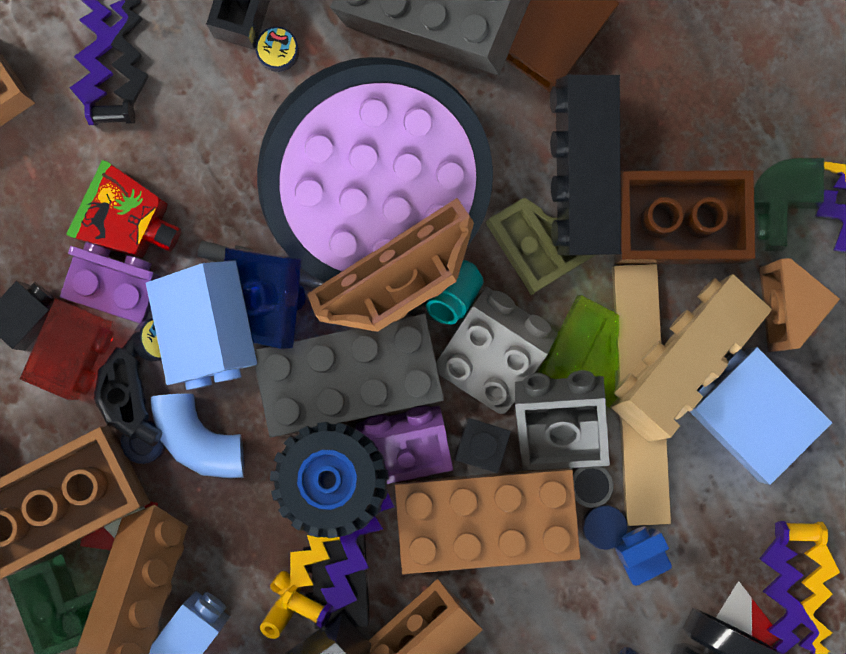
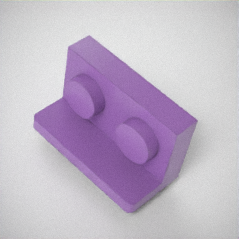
M85 242L83 249L70 246L68 254L73 256L60 298L137 323L147 320L151 306L146 283L161 278V276L150 272L152 263L128 255L124 263L108 258L111 250Z
M416 406L405 413L391 416L384 414L374 415L362 422L356 423V430L369 437L382 453L389 476L387 484L453 471L445 426L439 406Z

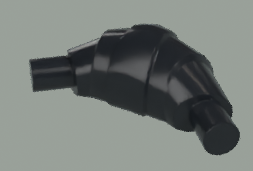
M133 333L122 349L116 347L105 364L98 369L94 401L107 426L114 427L131 440L139 438L154 447L161 439L162 432L148 423L149 414L145 407L146 399L143 381L140 378L139 372L140 363L136 359L139 354L133 344Z

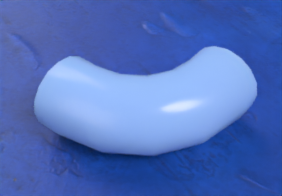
M167 394L151 397V411L156 428L162 432L160 441L177 462L203 476L229 479L244 478V452L241 434H216L205 428L197 416L194 394Z

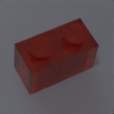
M55 298L20 380L67 400H79L81 394L87 395L96 377V371L92 369L99 354L104 355L112 342L114 332L110 328L113 321L67 301Z

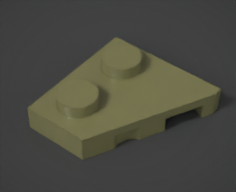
M523 198L492 216L485 223L528 292L532 295L596 255H558V246L553 245L551 238L552 223L557 218L547 216L542 208Z

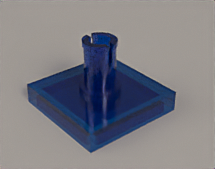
M225 248L224 261L236 260L253 343L279 349L293 348L297 310L303 307L306 300L304 288L299 284L301 259L239 248Z

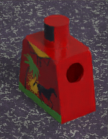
M102 160L66 235L83 243L88 242L112 251L143 258L150 243L171 252L178 242L181 228L162 220L168 206L166 202L109 162Z

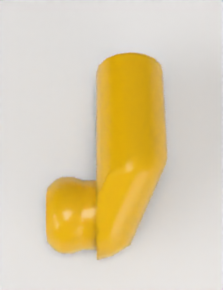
M280 571L271 582V590L280 596L260 625L261 632L271 639H276L280 636L294 614L293 610L282 608V600L290 588V574L287 571Z

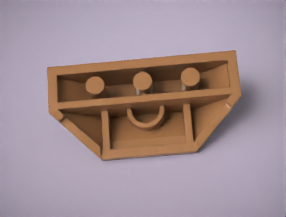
M454 199L375 252L365 256L309 292L307 296L320 322L378 332L392 322L404 318L408 312L428 299L440 295L447 287L457 282L474 225L473 220L459 199Z

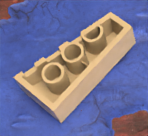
M734 274L720 282L716 278L712 279L697 296L702 301L692 313L688 309L685 310L670 326L669 329L674 332L670 339L664 345L658 341L641 360L646 364L644 369L636 377L630 373L614 390L613 393L618 398L610 408L648 442L671 438L680 427L674 419L678 420L687 411H692L703 398L697 389L701 385L704 387L708 386L723 373L729 363L724 356L728 352L732 355L737 353L771 312L772 309Z

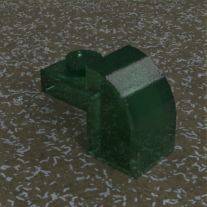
M793 158L783 160L769 167L757 180L754 186V209H765V214H758L757 238L758 240H765V251H783L787 247L788 209H818L824 202V158Z

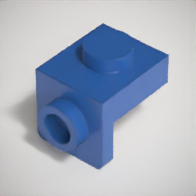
M646 526L637 528L622 537L624 542L615 547L616 553L631 583L635 586L672 568V564L665 552L669 547L662 533L654 528L647 530Z

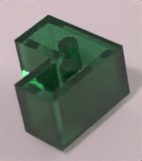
M62 554L6 577L35 654H58L79 645L98 587L77 595Z

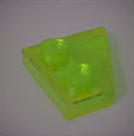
M577 295L539 372L551 379L568 378L571 373L579 370L589 371L594 376H604L606 407L611 409L610 406L618 398L613 392L615 390V370H618L619 352L616 349V339L619 336V315L583 295Z

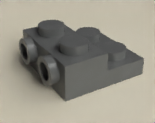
M579 370L571 373L568 378L549 379L545 374L534 373L525 377L523 381L515 382V409L522 471L610 466L604 376H594L589 371Z

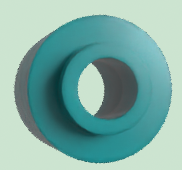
M463 260L457 282L447 287L440 295L427 300L426 309L432 318L440 323L451 325L466 316L484 283L478 268L473 263Z

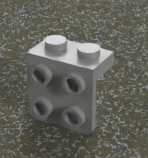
M486 286L437 360L438 374L499 414H504L515 401V382L523 381L525 377L535 373L547 356L558 332L551 329L550 324L542 317L530 315L516 306L514 301L505 293L493 291Z

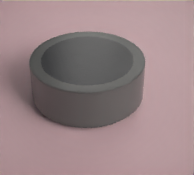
M604 467L576 468L573 471L576 502L585 507L595 508L605 504L610 499L614 483L610 473Z

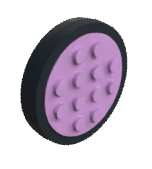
M384 57L358 58L340 62L324 68L298 85L278 107L267 127L260 148L257 168L259 201L270 231L287 255L299 267L324 283L365 256L375 252L456 198L459 199L474 222L468 242L469 245L485 218L493 183L490 146L485 131L467 100L456 88L434 72L409 62Z

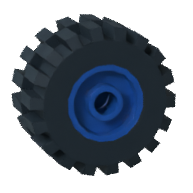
M317 423V426H306L300 429V434L295 437L290 436L283 443L286 447L282 453L277 452L274 459L277 462L276 469L271 471L270 481H274L275 490L271 491L273 501H278L281 507L278 511L282 517L288 518L292 522L291 526L298 531L303 530L309 533L308 535L314 537H342L353 534V532L367 526L369 521L374 516H377L382 509L381 504L386 499L388 493L386 489L387 480H389L388 470H386L384 464L385 459L375 446V443L360 431L341 423Z

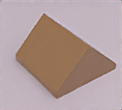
M791 258L780 259L759 267L762 299L772 309L765 318L768 352L801 348L840 300V298Z

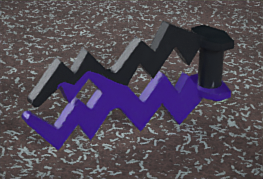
M81 0L92 12L80 18L79 21L95 33L97 39L74 56L90 73L69 88L83 103L84 115L88 125L114 122L135 123L134 104L149 76L133 66L142 55L124 39V36L143 20L141 16L132 11L133 8L140 4V1L121 0L111 4L110 7L122 19L112 27H109L104 21L112 14L110 10L97 0ZM113 47L123 55L111 65L130 81L114 91L115 95L123 99L122 105L96 106L95 103L107 95L105 91L97 87L114 75L98 59Z

